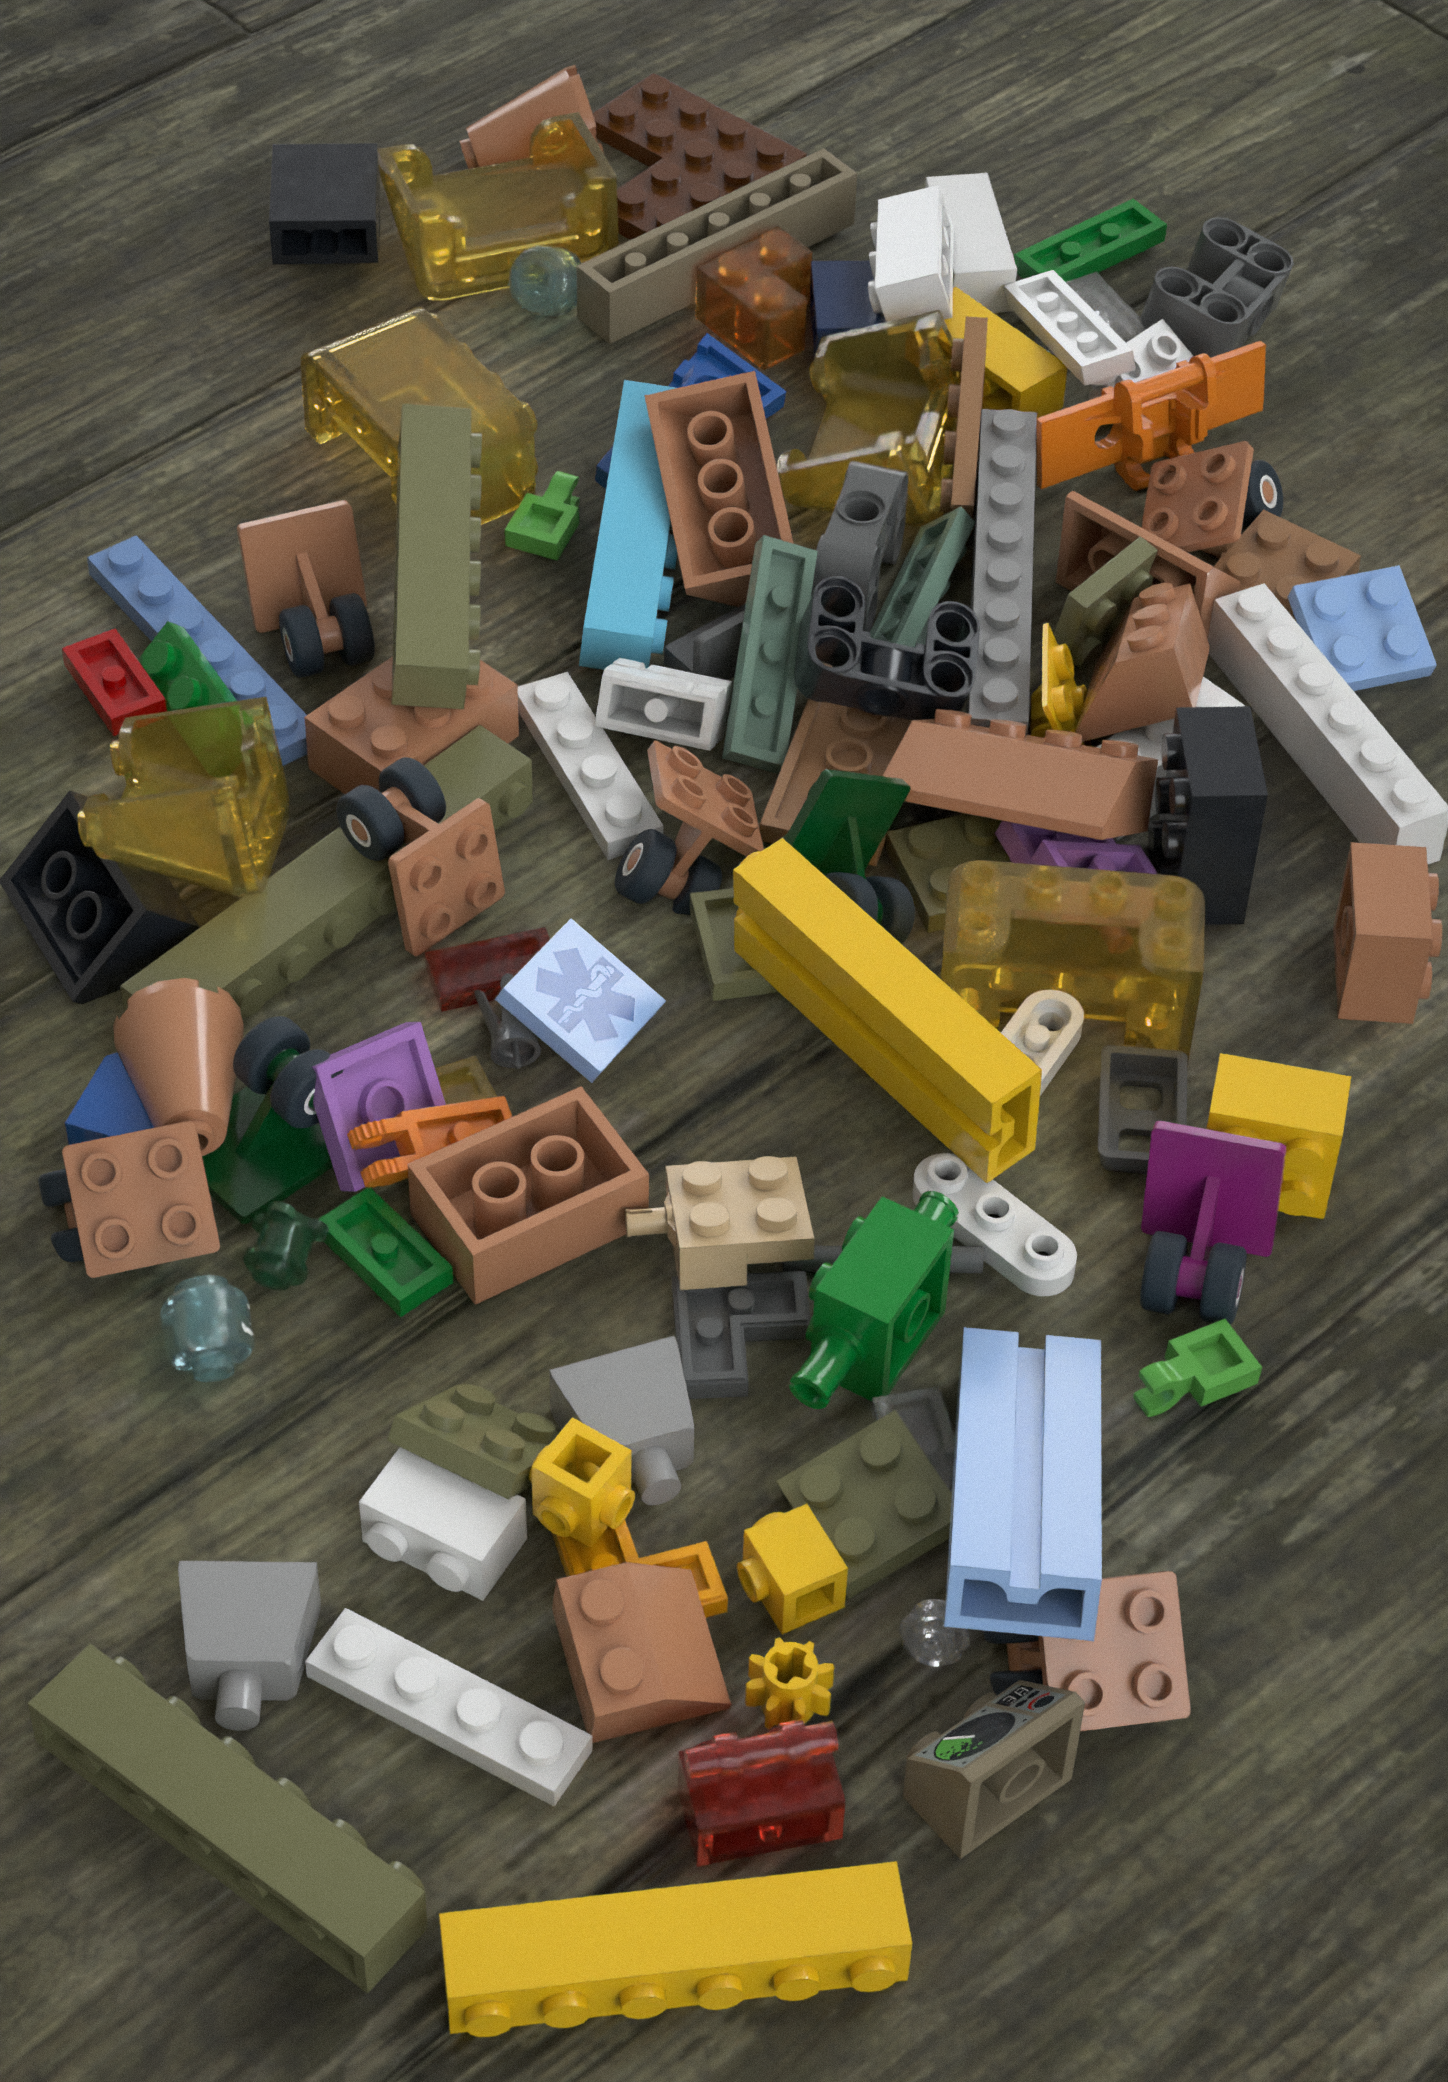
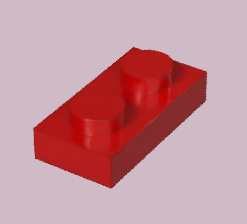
M116 628L62 648L65 667L113 736L167 716L164 696Z

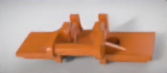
M1258 341L1212 358L1202 353L1191 357L1189 362L1183 360L1176 363V368L1135 383L1130 379L1118 382L1114 388L1109 386L1101 389L1100 397L1037 418V486L1040 489H1044L1114 464L1116 472L1133 490L1139 491L1147 488L1150 474L1143 470L1141 464L1163 456L1171 459L1195 453L1191 445L1204 441L1208 430L1263 411L1266 344ZM1113 424L1110 433L1104 439L1095 442V434L1100 425Z

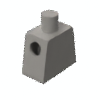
M674 1336L550 1370V1411L561 1430L573 1417L632 1450L631 1483L636 1484L641 1499L645 1504H663L673 1499L680 1492L681 1483L676 1471L687 1468L694 1461V1422L679 1348Z
M179 1561L178 1575L185 1650L192 1696L200 1700H217L215 1720L220 1726L237 1731L252 1729L260 1721L261 1700L288 1701L297 1694L321 1607L317 1562Z

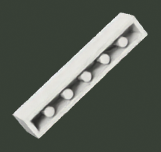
M1263 583L1214 599L1208 635L1209 655L1360 843L1426 847L1428 865L1440 861L1448 828L1447 803L1269 588Z

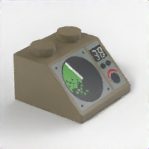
M1022 1680L1017 1681L999 1695H996L994 1692L983 1695L970 1706L963 1720L943 1734L938 1731L931 1732L913 1746L906 1759L902 1797L959 1859L963 1858L1072 1779L1085 1701L1075 1691Z

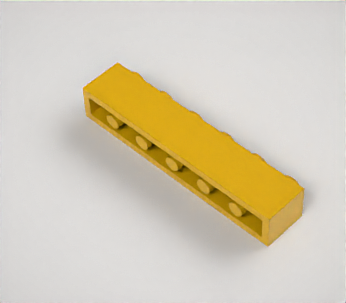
M897 1861L439 1913L450 2034L468 2032L477 2037L497 2036L505 2033L511 2027L542 2023L555 2028H569L580 2025L589 2018L623 2014L632 2019H645L657 2016L666 2009L700 2005L709 2010H722L736 2006L742 2000L777 1996L779 1999L786 2001H799L810 1998L819 1991L853 1987L861 1992H875L886 1989L895 1982L908 1981L912 1951V1940Z

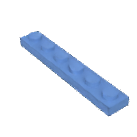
M133 536L87 557L89 575L151 641L167 621L185 628L262 734L251 749L272 771L307 755L304 719L307 715L137 536Z

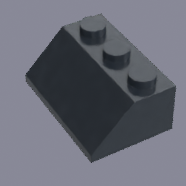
M70 790L0 878L1 886L69 997L78 1004H85L121 990L120 986L200 928L122 808Z

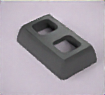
M1107 1045L1101 1050L1098 1157L1101 1165L1107 1171L1147 1174L1149 1153L1118 1150L1119 1137L1122 1135L1151 1137L1156 1121L1187 1125V1055L1178 1050ZM1124 1086L1155 1088L1161 1093V1108L1156 1111L1124 1108L1120 1104V1089Z

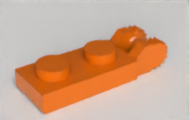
M505 1096L402 1111L394 1118L375 1120L354 1127L353 1130L347 1133L351 1148L355 1150L375 1148L395 1140L400 1157L375 1161L364 1168L363 1171H360L365 1187L375 1188L377 1186L392 1185L407 1179V1164L512 1117Z

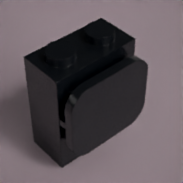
M377 143L273 144L269 212L273 264L378 263L380 251V182Z

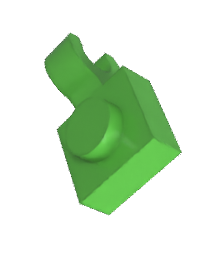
M557 471L552 477L543 497L527 493L505 528V545L558 561L579 525L578 505L580 498L572 496L573 490L579 482V476Z
M1222 1319L1169 1340L1164 1356L1166 1361L1152 1363L1139 1371L1138 1376L1146 1388L1134 1392L1133 1398L1147 1417L1164 1413L1189 1392L1202 1407L1258 1384L1262 1366L1228 1321Z

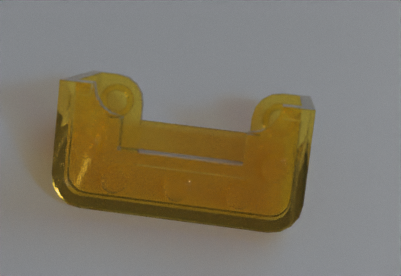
M579 112L553 116L538 124L530 138V158L433 176L430 159L425 151L418 146L402 144L377 149L380 177L410 272L419 292L427 299L444 301L577 275L578 265L618 246L617 175Z
M940 310L821 338L815 361L810 365V378L814 389L818 393H822L827 407L808 461L800 450L792 449L783 451L776 464L783 497L790 504L833 513L843 489L848 466L851 461H857L908 472L905 526H924L943 516L944 512H940L942 478L953 479L954 465H944L946 431H957L958 418H947L950 384L960 385L961 372L951 371L953 337Z
M267 697L125 718L120 728L119 739L111 741L110 753L115 774L125 777L126 787L121 798L109 801L104 793L93 794L88 797L83 809H80L78 812L79 833L84 846H93L97 856L100 858L232 896L241 897L262 894L289 819L288 788Z

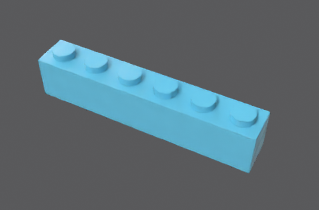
M624 380L583 626L579 666L604 670L618 658L642 662L645 668H648L651 653L663 655L668 620L656 617L657 610L669 612L674 577L663 576L664 568L675 570L677 549L674 535L669 534L672 525L644 395L675 389V387Z

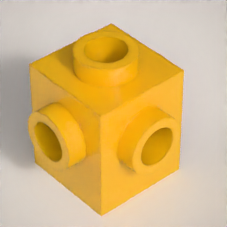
M572 1417L551 1444L545 1446L540 1451L531 1466L529 1482L532 1483V1515L536 1516L544 1527L552 1533L561 1537L571 1536L592 1548L608 1527L616 1529L623 1523L633 1506L635 1492L631 1490L632 1450Z

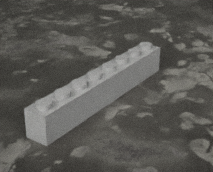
M981 409L970 609L974 611L979 619L980 637L976 679L966 699V713L972 715L971 725L990 728L991 720H1007L1026 724L1025 735H1027L1030 692L1037 412H1023L1013 409Z

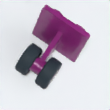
M1156 1121L1154 1123L1151 1133L1141 1224L1142 1232L1153 1235L1148 1248L1141 1283L1140 1304L1143 1309L1170 1314L1176 1307L1178 1297L1182 1296L1201 1300L1200 1317L1203 1321L1215 1323L1226 1319L1230 1325L1234 1322L1243 1287L1247 1253L1268 1257L1272 1253L1287 1150L1284 1144L1165 1121ZM1187 1242L1193 1243L1190 1257L1186 1256Z

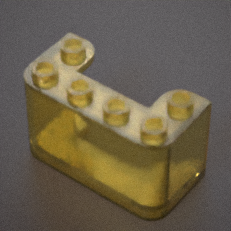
M414 307L306 352L301 356L300 369L305 430L319 444L347 432L391 477L392 499L396 503L398 440L402 404L471 409V433H482L480 468H471V474L481 475L482 482L479 510H470V517H481V525L516 510L527 493L536 495L535 476L538 474V464L535 458L534 433L537 431L538 426L532 408L526 402H520L504 386L501 378L495 372H490L473 356L470 348L464 342H459L443 327L440 319L434 313H429L422 307Z
M986 860L968 861L958 865L951 872L948 880L939 978L997 1030L999 1029L1000 1012L1016 1013L1024 1000L1031 994L1041 990L1065 992L1073 996L1081 1004L1085 1019L1124 1022V1045L1136 1046L1138 1040L1147 1045L1148 1048L1182 1051L1187 1055L1188 1068L1204 976V896L1195 883L1186 878L1173 875Z

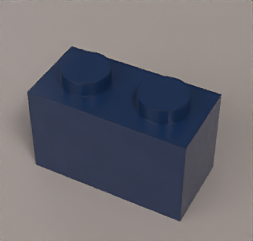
M811 261L809 309L815 371L879 370L880 348H890L891 332H889L885 317L881 316L884 315L883 312L875 314L871 305L868 282L874 281L870 261Z

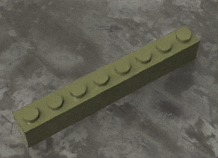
M481 725L424 765L437 780L446 801L445 816L438 824L477 798H480L490 805L495 831L511 818L519 817L533 802L532 760ZM338 827L123 983L120 987L124 1012L128 1009L127 1000L136 991L158 981L188 978L198 980L199 988L218 993L217 987L227 991L240 1007L242 1019L254 1015L267 1000L290 983L301 980L314 965L334 950L348 945L358 932L381 915H387L397 907L388 860L407 845L403 842V845L397 851L383 860H370L352 846L341 827Z

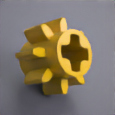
M775 1638L774 1647L767 1652L765 1658L760 1655L751 1654L748 1677L751 1680L745 1684V1705L748 1707L761 1705L765 1715V1728L770 1729L777 1725L784 1728H795L801 1733L804 1732L805 1723L812 1717L814 1712L819 1715L828 1716L831 1704V1693L828 1689L833 1687L834 1665L830 1663L818 1665L814 1654L813 1642L809 1641L803 1645L796 1642H784L781 1638Z

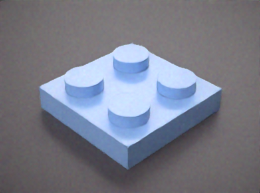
M1400 565L1292 587L1288 600L1296 622L1353 691L1431 676L1437 666Z

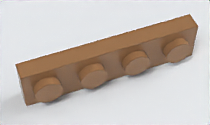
M966 316L964 339L953 338L951 371L961 372L960 385L950 384L947 418H958L957 431H946L944 465H954L953 479L942 478L940 512H951L962 507L974 519L988 318Z

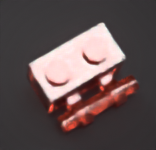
M802 1719L783 1722L766 1734L738 1739L736 1732L712 1736V1739L703 1741L695 1747L679 1751L678 1792L697 1867L842 1839L846 1800L832 1752L838 1751V1739L833 1721L808 1726L804 1725Z

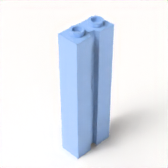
M964 1327L957 1395L944 1627L1094 1641L1102 1581L1101 1340L1046 1335L1045 1348L1034 1349L1018 1347L1019 1332Z

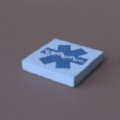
M572 919L514 976L495 999L591 1083L595 1081L666 1002L663 997Z

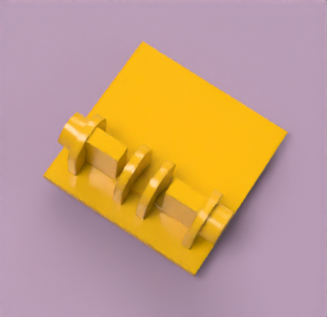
M1049 623L1043 624L1042 684L1031 696L1030 735L1045 738L1046 730L1076 733V727L1088 691L1085 685H1076L1074 680V664L1070 650L1066 644L1058 645ZM1091 740L1081 742V745L1092 747Z

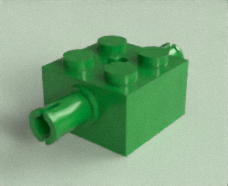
M926 1191L921 1195L918 1204L913 1210L882 1196L867 1218L858 1216L852 1222L845 1235L842 1252L833 1265L825 1262L818 1269L808 1293V1298L814 1301L813 1316L806 1331V1340L811 1342V1354L789 1381L791 1382L789 1385L790 1391L801 1403L813 1409H823L829 1404L830 1398L838 1386L880 1406L887 1398L946 1310L954 1229L950 1227L955 1224L959 1214L956 1205L947 1196L936 1191Z

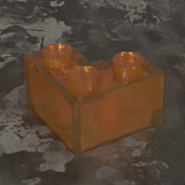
M777 226L697 266L696 319L763 371L805 350L807 304H809L812 251Z

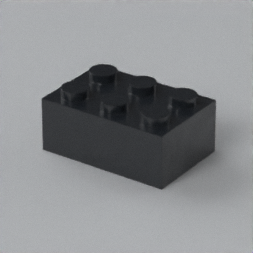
M1177 707L1173 732L1164 733L1162 736L1161 758L1163 769L1166 771V777H1157L1155 782V808L1157 814H1160L1159 820H1150L1148 828L1149 853L1151 857H1160L1161 864L1157 865L1156 872L1166 886L1158 901H1167L1171 926L1244 924L1268 797L1251 707Z

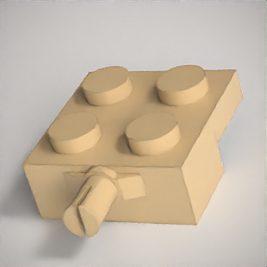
M764 1156L754 1160L714 1163L697 1161L686 1165L665 1166L666 1199L664 1207L625 1209L627 1237L653 1234L667 1235L673 1246L680 1290L747 1285V1264L814 1259V1234L797 1157L776 1158Z

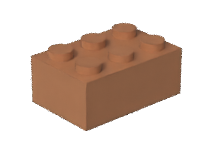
M392 656L304 717L308 767L310 770L344 794L360 785L371 786L380 792L379 776L383 769L404 757L415 759L422 765H425L479 725L506 743H510L519 736L518 685L480 660L478 686L467 685L464 709L391 705Z
M582 1086L407 1164L410 1213L436 1251L453 1266L454 1276L475 1305L626 1235L625 1209L649 1208V1173Z

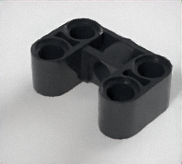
M831 576L823 579L816 585L800 623L794 668L795 684L805 697L816 702H827L860 709L877 716H893L911 721L935 719L936 710L939 709L960 712L976 679L980 624L974 611L959 602L946 601L938 604L931 610L915 646L910 647L870 638L871 633L863 631L866 605L865 595L861 588L852 580L841 576ZM821 661L830 664L832 667L824 665Z

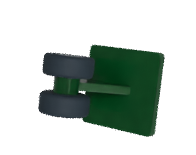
M825 769L811 786L806 801L783 839L897 941L903 944L913 928L915 919L914 902L909 890L903 883L894 878L866 877L865 869L909 794L911 787L903 779Z
M275 1016L260 1022L245 1035L237 1047L233 1059V1069L237 1078L247 1087L233 1095L225 1140L216 1150L202 1156L210 1195L242 1224L250 1223L333 1167L313 1105L316 1073L312 1066L327 1060L330 1054L324 1050H310L308 1035L291 1019L284 1016ZM344 1069L331 1074V1078L343 1073Z

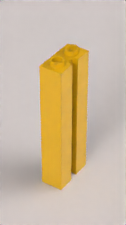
M783 838L761 852L751 853L739 866L733 869L734 903L739 907L736 918H734V951L760 973L765 980L986 1184L1035 1150L1042 1069Z

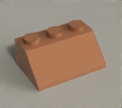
M1071 491L1065 498L1056 583L1073 591L1137 538L1142 537L1158 550L1149 572L1153 576L1151 586L1160 583H1171L1174 588L1190 584L1208 639L1214 599L1238 592L1241 581L1105 507Z
M1171 583L1156 584L1144 589L1139 593V597L1132 600L1095 664L1075 731L1082 735V742L1175 719L1177 707H1196L1210 646L1190 584L1174 588Z

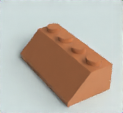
M755 371L644 395L686 595L735 607L745 604L747 600L755 543L763 535L793 543Z
M939 709L936 710L935 719L911 722L883 774L884 777L903 779L911 787L905 802L1104 840L1148 831L1158 759L1139 756V745L1133 743L1102 740L1101 748L1081 745L1082 735L1078 733L1046 730L1045 738L1025 735L1027 725L1023 723L991 720L990 728L971 725L972 715L969 713Z

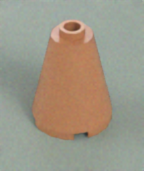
M575 65L562 69L466 127L469 138L459 141L468 170L479 168L482 178L590 169L606 165L602 144H598L595 136L597 135L596 123Z
M179 978L158 981L136 991L127 1000L128 1009L122 1014L120 1019L118 1016L116 1017L113 1024L115 1048L153 1127L192 1121L196 1125L201 1154L204 1156L216 1150L225 1140L236 1082L233 1059L237 1047L244 1036V1024L240 1007L227 991L217 987L218 993L199 988V981L195 979Z

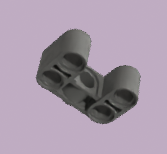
M1221 217L1210 218L1205 221L1188 265V271L1178 267H1165L1157 271L1140 317L1141 324L1146 330L1163 319L1193 356L1205 353L1212 358L1238 349L1249 337H1253L1258 332L1266 318L1276 309L1294 264L1293 257L1283 247L1233 220Z
M851 461L845 475L843 489L837 500L826 532L821 535L816 551L818 552L811 597L816 585L825 578L841 576L852 580L861 588L865 595L866 605L863 631L870 633L877 608L881 563L895 565L903 542L909 474L907 471Z

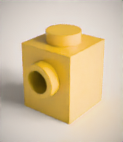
M808 1504L786 1513H770L759 1519L751 1528L744 1530L743 1561L737 1564L740 1582L752 1602L762 1601L781 1634H785L845 1607L848 1567Z

